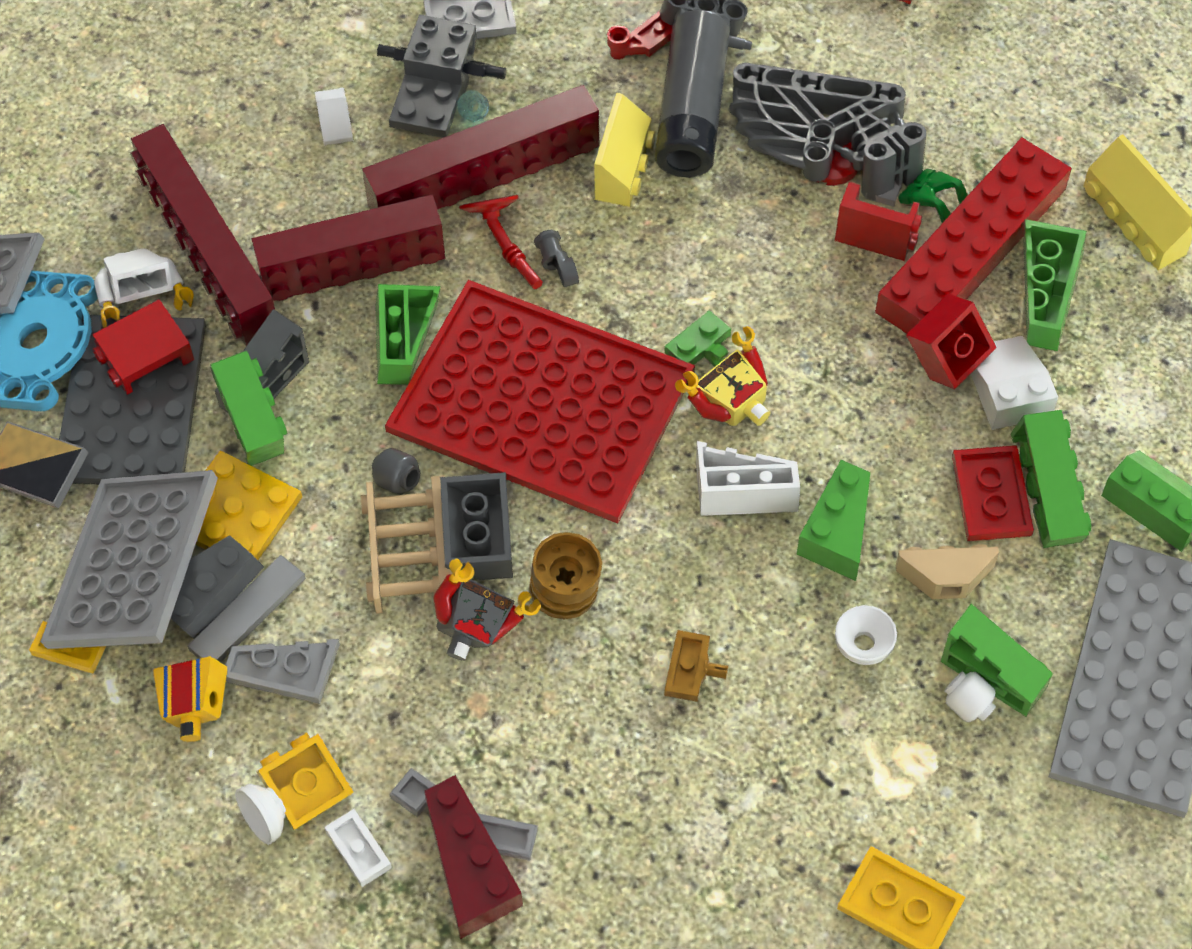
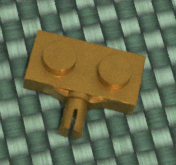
M677 630L664 696L698 702L700 687L706 679V675L726 680L729 665L709 662L708 648L710 636Z

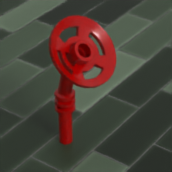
M512 195L459 205L460 210L482 214L483 220L486 219L488 227L502 249V257L512 268H516L534 290L540 288L543 281L525 261V254L522 253L516 244L511 243L498 220V217H501L500 210L513 204L519 199V196Z

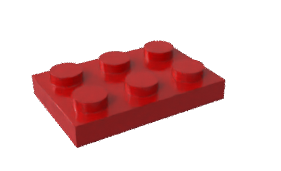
M1017 445L953 450L952 460L967 541L1032 536L1034 528Z

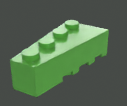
M1025 219L1023 250L1027 343L1030 346L1054 351L1059 349L1084 254L1087 233L1085 230Z
M1062 410L1023 415L1010 434L1013 443H1020L1019 457L1021 467H1027L1028 470L1025 484L1028 496L1036 498L1037 504L1033 505V514L1043 548L1081 543L1091 531V519L1088 512L1084 513L1083 509L1084 487L1081 481H1077L1075 469H1077L1078 462L1075 451L1071 450L1068 438L1071 436L1069 421L1064 419Z

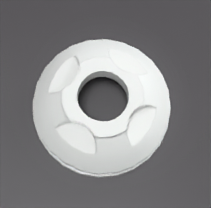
M863 605L853 607L843 613L836 625L835 638L840 652L847 659L857 664L872 665L883 661L892 652L897 640V630L892 618L886 612L873 606ZM860 635H866L873 640L874 646L869 650H861L855 645L854 640Z
M247 784L237 789L235 797L245 821L262 842L268 845L273 843L281 836L284 826L283 819L286 817V809L282 800L270 787L264 788L258 785Z

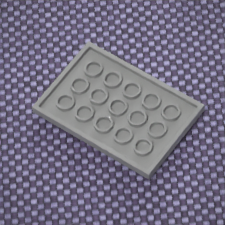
M208 470L101 479L40 641L47 649L157 644L163 642L218 479L214 472Z

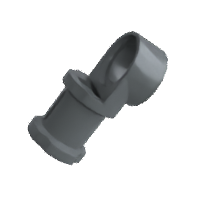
M552 229L545 230L534 238V244L537 249H540L543 257L541 262L543 268L548 270L557 269L564 287L578 284L579 276L573 258L568 257L567 252L562 250L559 232Z

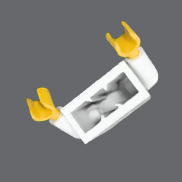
M147 249L117 253L104 259L105 268L99 271L94 280L99 305L103 307L101 310L103 328L107 327L106 320L109 318H114L116 321L120 320V311L116 306H113L114 303L121 304L173 289L175 291L173 305L177 310H182L183 300L187 301L189 306L192 307L194 293L190 288L182 286L184 281L172 260L159 256Z

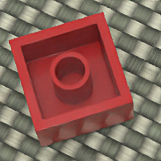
M949 293L906 334L929 379L952 389H956L997 348L974 302Z

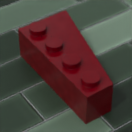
M454 775L424 792L461 940L523 906L521 890L459 780Z

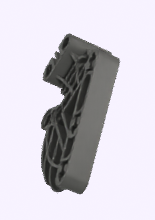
M742 63L734 68L733 102L729 106V112L737 117L736 130L743 136L750 138L747 144L753 150L803 169L804 177L813 182H819L828 177L836 150L840 153V156L853 163L855 170L862 171L861 192L864 197L866 196L870 200H876L875 196L894 189V181L898 186L901 185V189L902 178L904 185L908 186L914 183V180L923 172L927 132L920 123H905L902 120L905 110L906 91L900 85L754 63ZM822 114H827L830 116L825 118ZM851 143V150L847 147L842 148L843 146Z

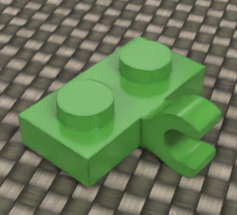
M709 310L664 346L665 354L693 365L705 357L715 367L729 354L728 350L721 343L731 336V328Z

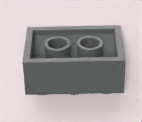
M506 472L440 477L445 568L450 569V562L453 559H459L462 563L460 570L465 567L467 562H470L474 568L473 578L479 580L513 578Z

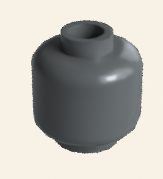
M388 448L373 460V481L377 486L389 492L402 495L414 489L419 482L421 473L418 461L412 455L395 448Z

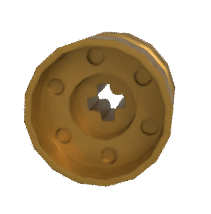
M563 532L549 536L536 548L532 561L529 590L532 601L535 599L540 601V611L550 617L564 620L579 617L589 611L596 601L603 564L600 552L592 541L580 534Z

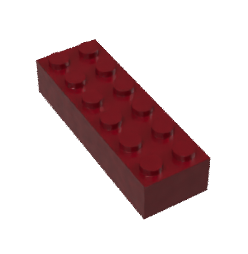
M433 195L251 238L261 281L270 293L273 301H283L292 296L315 293L321 289L344 286L349 282L365 278L372 279L382 274L404 271L410 267L433 264L439 260L446 259L442 223Z

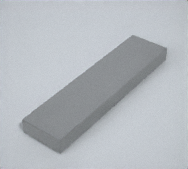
M280 555L187 645L189 651L199 659L211 656L217 661L222 662L230 654L232 646H238L306 579L305 574Z

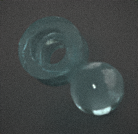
M467 91L458 100V112L463 118L473 123L471 127L486 122L484 118L489 111L488 99L477 91ZM478 103V109L473 112V106Z

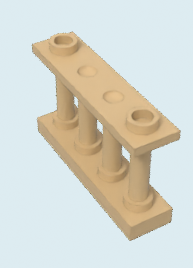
M444 475L431 476L432 489H426V493L375 497L373 482H366L367 495H361L362 514H368L372 582H366L368 602L374 601L376 614L383 613L382 597L424 593L435 594L448 574H452L450 569L445 568L440 484V477H444ZM427 506L428 509L434 508V517L428 518V521L377 526L376 510ZM429 534L430 537H436V546L430 547V550L379 555L378 539ZM431 563L432 566H438L439 575L432 576L431 580L381 584L380 568Z

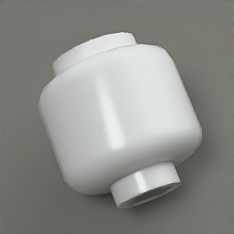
M962 671L944 690L948 694L945 700L947 706L965 722L974 721L976 718L984 721L996 708L992 703L996 695L995 689L976 672L965 674Z

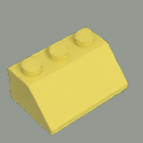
M616 93L594 163L595 200L630 207L633 195H639L641 178L638 177L640 172L646 171L648 164L646 151L647 148H653L655 131H651V118L620 93Z

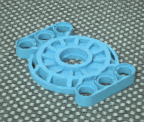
M31 271L26 285L30 282H36L35 287L29 291L22 292L14 313L0 314V408L47 411L58 402V391L51 382L62 377L80 360L89 344L92 332L91 317L86 307L97 301L98 297L94 280L88 275ZM63 284L59 292L50 293L55 285ZM91 286L88 293L81 296L77 295L82 287ZM39 329H47V337L39 346L29 349L22 347L23 341L30 333ZM21 387V391L16 397L8 398V394L12 389ZM43 390H49V394L45 399L36 400L38 393Z

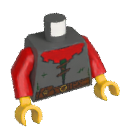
M453 559L450 562L449 568L452 574H448L433 596L436 618L438 619L437 630L452 637L447 655L461 661L466 660L470 646L480 648L495 644L524 619V614L535 615L541 608L538 599H535L530 605H525L532 597L530 592L527 591L520 593L518 596L519 605L517 607L513 606L514 600L472 580L474 568L470 562H467L465 567L460 570L462 563L459 559Z

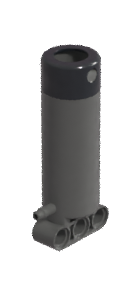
M663 0L660 17L664 22L673 26L656 141L655 161L668 174L685 178L698 177L707 173L714 164L728 47L740 50H750L752 47L751 41L736 37L739 35L748 13L746 5L740 0Z

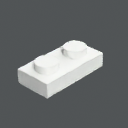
M355 809L324 827L327 835L361 887L392 869L391 863Z

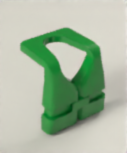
M925 169L898 198L901 204L910 205L913 202L920 203L919 206L935 207L943 223L951 213L945 203L936 197V193L944 189L955 188L959 205L968 194L960 179L941 171Z

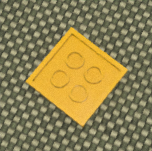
M220 450L205 470H212L218 479L195 545L206 550L230 535L259 560L302 499V493L300 490Z

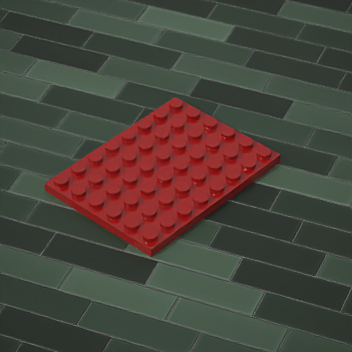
M468 280L387 420L385 430L390 434L488 473L506 472V480L618 524L684 394L676 390L675 383L677 380L682 379L688 386V381L684 378L683 373L687 371L695 372V365Z

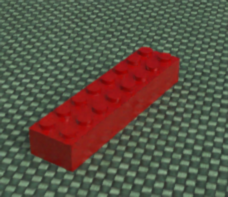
M1021 137L879 291L875 313L907 334L948 293L967 300L1024 237L1025 219L1038 221L1066 190L1072 168Z

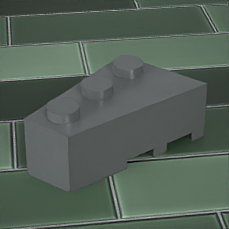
M274 309L244 349V351H248L251 360L257 358L263 376L259 377L263 389L269 387L274 399L309 363L303 329ZM216 388L215 394L219 407L226 411L219 390Z
M227 536L190 559L171 619L195 639L237 598L264 566L233 537Z

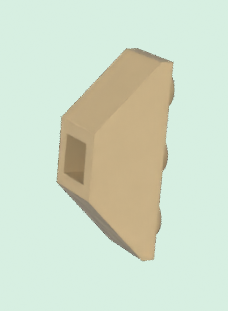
M984 544L973 545L970 548L942 546L937 549H922L920 547H910L905 550H899L896 571L931 599L966 598L994 568L999 549L998 546L988 547Z

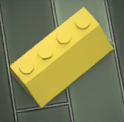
M1124 135L1119 136L1088 168L1083 186L1087 194L1094 198L1103 208L1106 216L1109 219H1113L1122 229L1124 236L1137 246L1144 259L1151 262L1157 270H1160L1187 255L1192 242V210Z

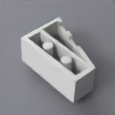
M697 441L696 470L701 516L798 512L800 481L797 462L762 454H756V457L737 453V449L727 447L726 451L709 448L707 443Z

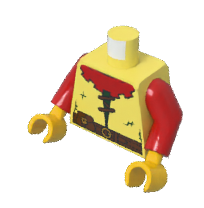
M746 326L743 327V332L746 335L745 341L740 338L738 332H734L732 335V342L737 346H742L743 350L741 352L736 349L699 380L698 376L692 371L683 373L684 378L688 381V386L682 379L677 380L675 383L676 390L681 393L687 392L689 394V401L705 419L726 422L731 426H736L748 417L759 426L770 416V411L762 405L766 399L768 385L765 369L756 347L751 345L755 338V333L752 328Z

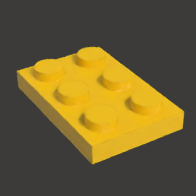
M870 846L838 903L837 909L909 949H939L966 897Z

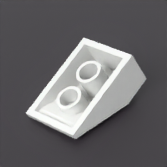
M1018 336L994 341L997 348L971 373L991 429L1017 425L1023 415L1054 411L1058 395L1049 372L1024 337Z

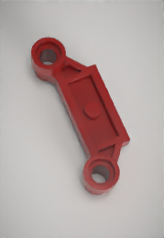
M659 10L632 32L622 25L612 26L607 31V45L610 48V56L616 60H621L627 55L645 54L650 57L671 41L673 25L667 24L661 19Z

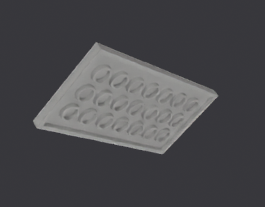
M1109 540L1049 778L1182 818L1186 816L1192 793V562L1119 541Z

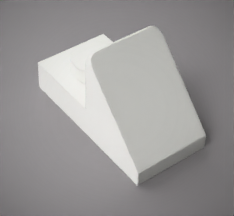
M344 88L315 92L324 146L353 141Z

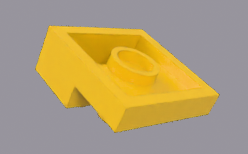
M308 733L303 734L289 743L292 750L280 756L279 752L276 751L261 760L262 768L257 771L265 787L272 788L282 800L286 809V819L293 830L354 793L319 734L311 738Z

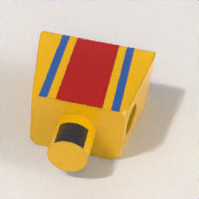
M209 656L154 668L153 674L161 718L175 727H180V740L186 742L200 740L201 723L218 720L221 716L227 666Z

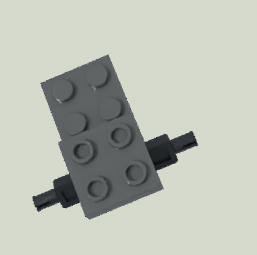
M419 14L407 48L378 45L377 56L393 58V60L404 62L405 76L389 118V126L391 128L444 138L448 136L459 101L464 98L470 76L468 74L505 80L506 67L493 66L489 63L473 60L477 38L476 25Z

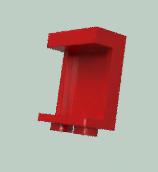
M848 182L839 207L835 241L905 261L908 250L914 251L918 241V231L923 217L918 215L920 203L913 202L910 213L904 214L859 201L861 185Z
M160 299L92 334L96 347L92 349L95 357L101 365L105 363L108 365L110 370L107 373L116 388L122 386L127 395L133 392L131 387L133 381L178 358L184 366L194 361L190 343Z

